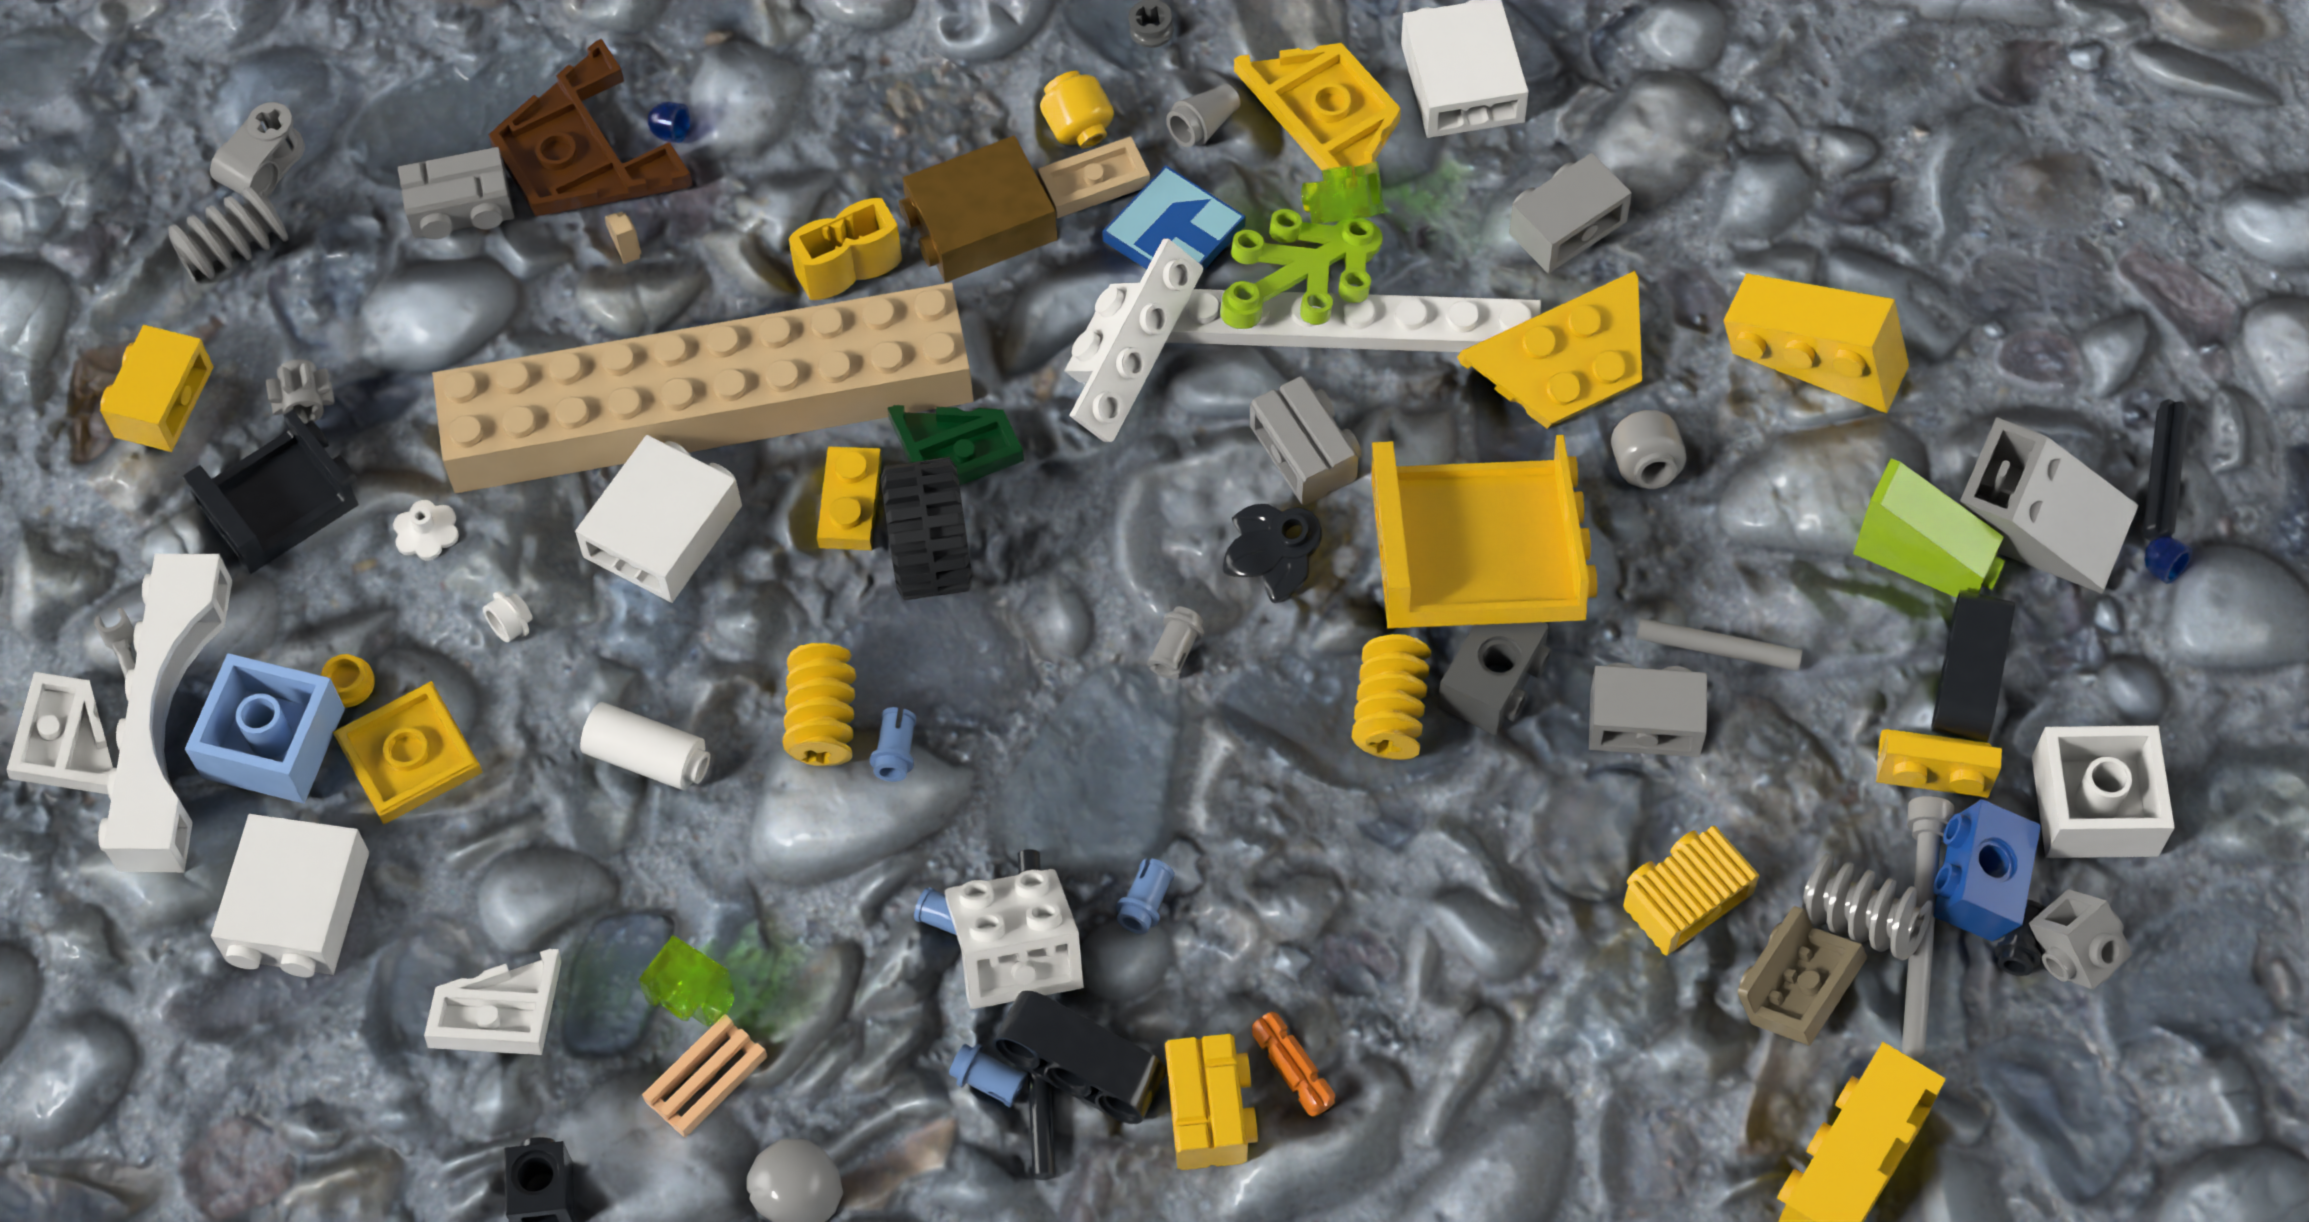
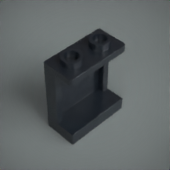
M293 409L283 415L288 425V430L214 478L211 479L201 465L182 476L197 506L250 574L256 572L359 505L351 487L352 484L357 482V478L348 463L341 455L332 459L325 450V448L329 447L328 441L316 423L310 420L304 424Z

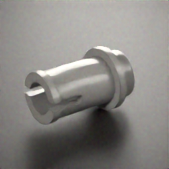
M1181 606L1175 607L1172 613L1170 612L1165 615L1163 619L1165 629L1152 656L1147 661V666H1151L1150 669L1154 673L1173 680L1179 678L1181 668L1194 641L1201 640L1204 635V629L1202 628L1203 618L1197 612Z

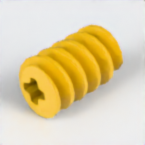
M1390 634L1376 637L1368 641L1363 647L1361 659L1363 664L1360 667L1359 673L1361 683L1357 688L1356 699L1358 703L1355 705L1354 711L1356 722L1353 724L1351 736L1356 746L1363 751L1389 760H1407L1419 755L1420 744L1415 739L1422 735L1423 725L1417 719L1424 715L1425 705L1420 700L1426 696L1427 685L1422 680L1429 676L1430 667L1423 660L1431 657V649L1426 643L1408 635Z
M809 643L800 645L792 650L787 658L789 674L786 677L788 691L785 697L787 712L784 716L786 732L782 742L784 750L795 760L814 766H835L847 763L852 758V749L845 744L853 739V729L847 723L854 719V710L848 704L855 699V690L849 684H852L856 679L855 669L846 664L852 656L849 649L829 643Z

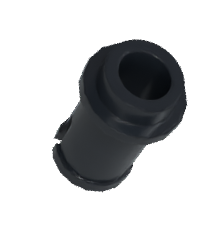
M2027 899L2023 925L2006 934L2004 940L1996 945L1995 955L1998 958V966L2003 971L2016 976H2027L2041 963L2042 957L2038 951L2039 944L2029 925V922L2046 909L2041 903Z

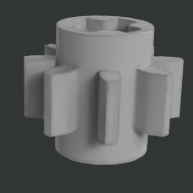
M304 359L287 361L278 368V379L266 380L268 399L271 402L274 415H284L293 409L305 424L310 420L315 422L322 417L324 412L323 405L334 404L332 384L329 381L328 370L326 368L317 370L315 364L311 361Z

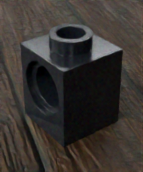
M534 1137L522 1141L520 1146L504 1148L506 1217L509 1222H575L573 1161L564 1142H556L554 1139L547 1137ZM536 1175H553L550 1184L539 1191L526 1190L529 1181Z

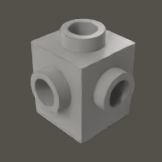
M2067 889L2029 922L2043 952L2042 961L2044 966L2055 978L2063 982L2069 981L2095 989L2099 984L2107 981L2114 971L2133 955L2122 933L2124 927L2121 920L2111 910L2108 902L2100 898Z

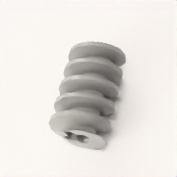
M251 187L244 188L242 191L243 206L232 196L224 198L226 215H223L214 206L206 207V225L195 215L187 217L188 234L176 224L169 226V237L173 247L195 284L194 271L198 269L210 280L215 278L213 261L218 260L228 270L234 268L231 252L235 250L247 261L252 259L250 243L253 241L265 251L270 250L268 237L270 232L276 234L283 242L289 240L282 221L263 191L262 196H260Z
M1826 853L1816 865L1804 891L1802 908L1806 910L1811 924L1819 927L1827 923L1829 931L1837 935L1848 931L1850 939L1857 943H1863L1869 939L1873 949L1883 952L1890 948L1892 956L1902 961L1908 959L1917 950L1923 939L1932 913V900L1926 901L1922 907L1916 906L1918 890L1912 886L1906 890L1901 899L1896 898L1897 881L1892 878L1886 880L1879 891L1875 890L1876 873L1869 869L1863 874L1859 882L1853 881L1855 865L1849 861L1842 866L1837 874L1832 873L1834 857Z

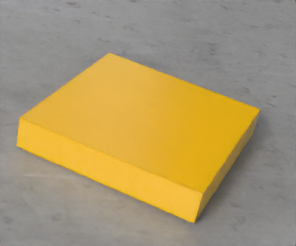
M432 681L333 732L336 741L383 825L483 773L479 762Z

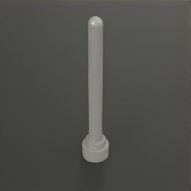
M1932 796L1912 799L1908 805L1907 826L1912 830V837L1917 840L1914 887L1918 890L1916 906L1922 907L1930 899L1933 902L1931 917L1923 939L1917 950L1908 959L1902 1052L1914 1060L1921 1058L1926 1049L1935 924L1933 914L1937 896L1933 891V886L1939 868L1940 842H1943L1945 828L1954 815V805L1950 801Z

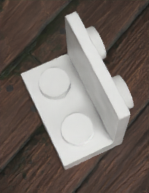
M1054 869L1042 871L1028 870L1016 876L989 881L974 880L962 886L951 887L945 890L946 903L962 951L966 995L971 1010L1013 1002L1021 991L1030 990L1042 995H1050L1084 988L1079 932L1058 875Z

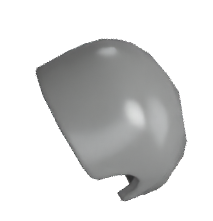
M803 1138L776 1140L756 1157L747 1175V1191L750 1194V1201L761 1216L766 1217L772 1222H825L835 1214L843 1195L840 1173L832 1159L821 1147Z

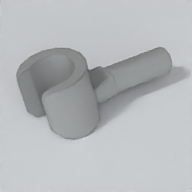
M119 607L117 609L121 619L117 625L109 628L105 627L100 615L95 617L94 625L106 647L114 649L126 679L128 670L135 668L130 652V644L134 640V628L124 609Z

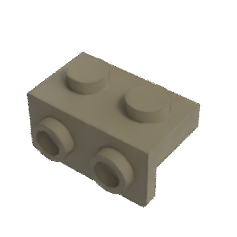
M1793 906L1784 921L1778 923L1772 930L1768 945L1755 964L1744 972L1738 988V996L1752 1025L1810 1046L1866 961L1867 955L1862 944L1814 928L1806 910Z

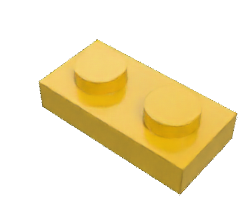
M828 446L817 532L819 548L872 551L882 465L880 448Z

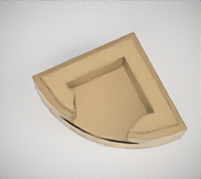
M623 212L605 216L606 226L623 264L640 259L641 250L636 230L630 217L626 216V213L623 214Z

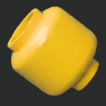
M1074 70L1061 74L1045 86V96L1040 103V108L1056 140L1060 144L1067 146L1079 144L1081 149H1087L1106 138L1107 132L1105 129L1113 120L1114 111L1096 77L1088 74L1080 75L1079 71Z

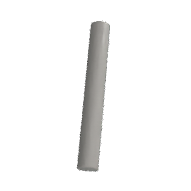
M1640 618L1636 636L1638 640L1793 671L1799 670L1802 650L1644 618Z

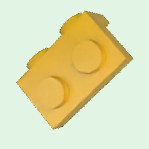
M1884 729L1879 737L1876 783L1988 798L2001 770L2002 748L1992 747L1990 743Z

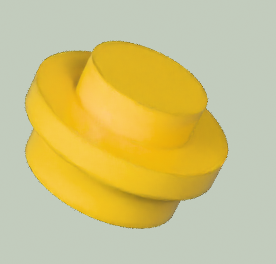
M341 654L331 658L323 666L320 676L331 678L345 708L356 706L365 701L372 693L375 684L374 673L370 665L362 658L350 654Z

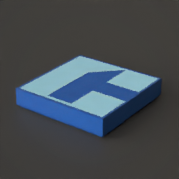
M1165 165L1102 231L1103 242L1147 270L1162 240L1170 239L1200 263L1204 271L1233 240L1234 235L1245 227L1246 216Z

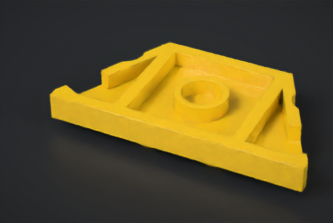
M1342 43L1319 45L1311 50L1300 48L1280 50L1279 58L1251 62L1249 54L1240 55L1234 59V72L1344 197L1346 199L1352 197L1400 122L1401 108Z
M1635 271L1628 273L1462 350L1457 359L1466 369L1472 366L1497 386L1494 390L1510 402L1521 404L1527 414L1546 429L1553 427L1637 387L1642 382L1638 276Z

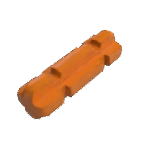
M1272 1011L1263 1015L1252 1024L1253 1037L1263 1050L1269 1049L1267 1057L1293 1093L1299 1092L1300 1098L1298 1100L1308 1115L1315 1117L1322 1114L1335 1103L1334 1091L1324 1078L1318 1079L1317 1073L1319 1070L1294 1035H1288L1286 1031L1288 1027L1279 1014Z

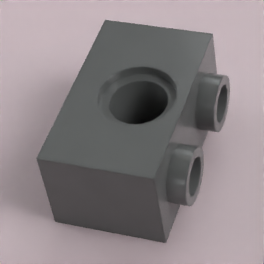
M1544 622L1474 625L1440 682L1437 708L1496 736L1506 718L1514 722L1520 714L1528 692L1523 690L1530 676L1539 678L1548 664L1552 649L1546 646L1549 625ZM1498 664L1505 666L1510 671L1496 673L1489 670L1487 666Z

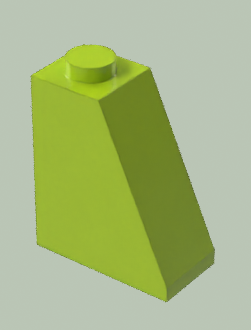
M1890 458L1870 499L1853 552L1854 555L1956 598L1960 590L1978 594L1982 587L1993 590L2006 561L1996 557L2004 536L1902 462Z

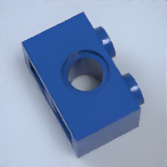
M1983 799L1961 813L1953 815L1945 828L1943 841L1947 845L1944 864L1937 873L1933 886V891L1937 895L1933 917L1991 942L2022 926L2041 825Z

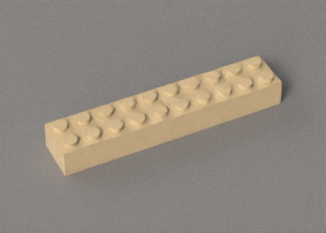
M952 282L432 372L442 459L455 494L625 464L646 435L663 443L666 441L675 442L689 453L889 417L887 408L893 405H904L905 412L915 413L936 409V407H949L974 402L970 367Z

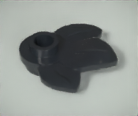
M1254 504L1242 509L1232 517V522L1241 536L1236 538L1228 547L1224 557L1223 572L1233 577H1258L1263 575L1265 590L1270 601L1274 604L1283 601L1294 594L1308 578V557L1317 550L1321 543V524L1312 512L1304 508H1289L1281 511L1269 504ZM1299 525L1303 527L1302 533L1297 538H1286V532L1293 526Z

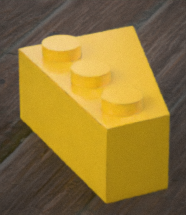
M1746 273L1723 320L1733 354L1884 413H1888L1909 367L1895 299Z
M1882 1041L1862 1077L1858 1079L1852 1075L1835 1103V1106L1840 1108L1841 1112L1834 1124L1831 1126L1823 1122L1813 1137L1806 1152L1814 1157L1806 1171L1803 1173L1794 1168L1782 1187L1777 1199L1785 1203V1207L1778 1222H1864L1926 1121L1946 1078Z

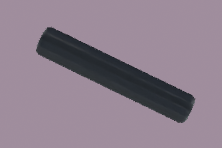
M2164 400L2160 403L2156 413L2143 535L2149 541L2167 543L2175 533L2188 418V407L2182 401Z

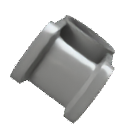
M267 102L256 107L229 141L224 143L215 153L211 162V177L216 182L242 195L244 188L251 187L260 196H262L263 191L269 197L276 188L277 183L301 159L305 151V143L301 134L293 128L294 119L290 110L285 105L277 102ZM261 121L263 122V124H264V126H265V128H266V130H267L266 132L264 131V129H263V127H262V125H261ZM286 138H288V140H289V143H290V145H291V147H292L291 149H290V147H289V145H288V143H287V141H286Z

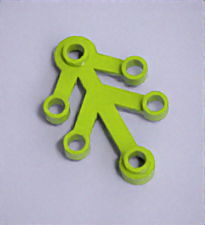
M1290 209L1275 211L1271 217L1269 230L1274 240L1281 243H1292L1296 240L1324 245L1313 249L1264 243L1263 237L1256 231L1241 230L1237 232L1233 237L1231 255L1237 262L1242 264L1262 262L1286 266L1254 284L1247 281L1233 283L1222 295L1220 316L1227 325L1233 328H1252L1261 320L1264 302L1307 279V292L1302 297L1300 316L1304 321L1313 325H1321L1328 322L1333 306V299L1328 294L1329 266L1339 260L1345 262V271L1340 276L1338 293L1343 300L1350 303L1365 301L1368 298L1371 285V277L1366 272V263L1372 260L1374 255L1381 249L1383 240L1381 230L1371 221L1360 217L1346 218L1333 226L1302 222L1301 216Z

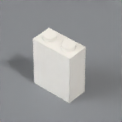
M1471 0L1463 4L1438 8L1426 7L1417 11L1403 13L1401 45L1427 138L1525 122L1528 89L1501 0Z
M646 435L575 530L583 558L673 603L742 507L737 482L733 474L723 466L716 463L707 465L691 457L682 446L675 442L666 441L663 443Z
M249 814L211 934L212 940L224 959L231 965L243 969H257L259 964L280 967L286 973L298 977H312L314 972L334 975L369 856V851L358 829Z

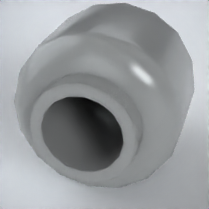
M1658 410L1638 411L1622 419L1613 430L1611 437L1612 450L1620 475L1629 484L1639 488L1657 489L1672 482L1683 470L1686 462L1685 447L1676 422L1668 414Z

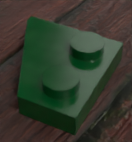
M893 405L887 408L889 420L909 463L950 457L957 468L959 486L1024 461L1023 449L1003 409L977 408L973 411H963L957 407H936V413L905 412L904 405Z

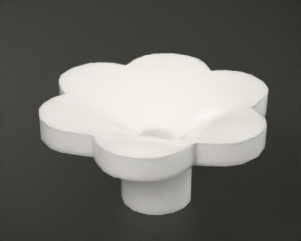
M428 500L415 502L409 512L399 514L393 523L394 530L398 535L396 546L399 552L403 555L417 554L419 558L425 561L436 559L441 554L443 548L452 547L458 541L459 534L454 526L456 521L455 512L447 505L435 506Z

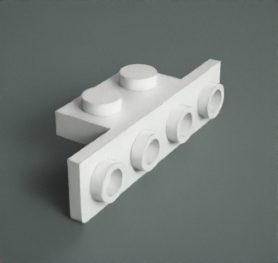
M1170 239L1162 240L1140 283L1110 284L1109 288L1099 296L1095 304L1096 312L1086 331L1075 341L1072 347V357L1064 370L1076 381L1087 382L1069 416L1104 442L1114 441L1203 272L1202 265Z

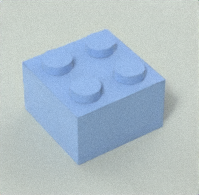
M227 653L185 750L202 779L305 804L333 738V732L339 724L345 707L331 678Z

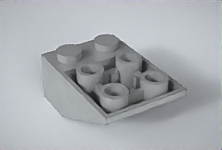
M1998 417L1995 419L1959 502L1962 507L2004 536L1998 550L1999 554L2101 594L2105 589L2139 506L2049 437Z

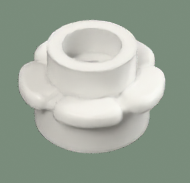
M496 591L493 594L494 600L483 607L484 615L491 628L505 642H510L519 635L521 637L528 635L529 627L527 623L532 620V614L526 603L515 593L506 597L503 592Z

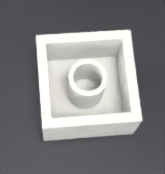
M2159 726L2045 727L2032 755L2045 858L2159 857L2174 830Z

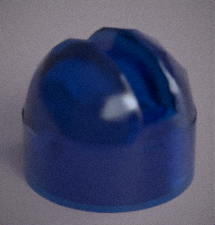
M671 101L658 104L648 114L647 123L649 130L660 140L681 143L686 138L690 126V113L687 105Z
M2158 537L2150 541L2145 550L2144 561L2146 569L2165 584H2170L2185 570L2191 560L2193 550L2178 539Z

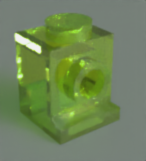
M1378 161L1355 166L1354 175L1352 165L1321 170L1323 179L1302 184V204L1304 210L1311 214L1312 224L1366 218L1385 212Z
M674 935L671 936L638 979L646 1002L654 1007L661 1002L666 1010L685 1022H688L693 1017L708 1027L711 1022L716 1023L724 1014H727L734 1001L733 993L735 990L728 969Z

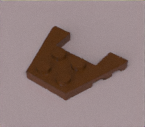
M602 38L587 48L588 55L575 67L569 64L556 75L558 82L540 97L533 95L488 134L492 147H499L506 170L535 216L674 191L693 185L690 172L670 142L626 163H621L583 105L582 101L624 82L622 69Z

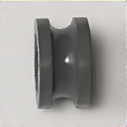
M1142 0L1136 3L1129 11L1128 16L1132 39L1137 44L1149 48L1160 47L1168 43L1174 32L1171 8L1160 0ZM1144 20L1150 22L1145 27L1142 25ZM1157 20L1160 21V25L1158 26L1151 24L1156 22Z

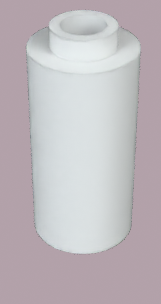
M599 702L593 708L587 718L581 736L580 749L583 754L681 790L688 789L693 782L700 783L707 772L710 762V753L705 751V741L703 738L605 702Z

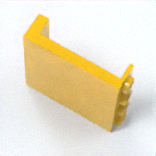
M1556 435L1554 460L1396 466L1393 441L1372 442L1371 486L1387 628L1586 621L1588 598L1597 597V570L1595 565H1586V560H1590L1591 557L1589 528H1580L1579 525L1584 523V497L1582 491L1574 492L1573 488L1578 486V463L1576 456H1567L1564 435Z

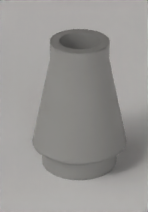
M1224 83L1215 89L1175 102L1172 111L1168 113L1166 118L1170 134L1184 147L1205 144L1225 120L1240 108L1239 95L1232 86Z

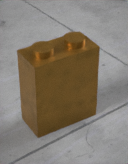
M1015 135L902 177L905 198L899 200V207L903 219L909 229L917 227L921 238L918 239V244L922 256L928 267L937 266L945 283L1057 240L1055 209Z

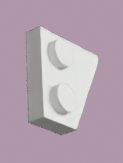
M34 672L7 766L9 779L108 794V775L113 766L90 680Z
M559 949L540 952L542 960L510 971L507 965L503 964L485 970L475 978H461L437 986L424 1034L427 1047L542 1055L561 967Z

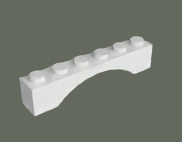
M155 553L151 574H146L143 579L142 597L145 604L143 621H138L134 629V647L137 657L135 668L128 670L125 679V694L128 700L126 718L119 720L116 730V741L120 750L117 768H111L108 775L107 789L111 800L108 818L101 820L98 832L100 849L105 851L118 872H185L193 822L175 794L168 778L164 754L165 725L173 695L186 669L203 647L225 627L232 579L219 554Z

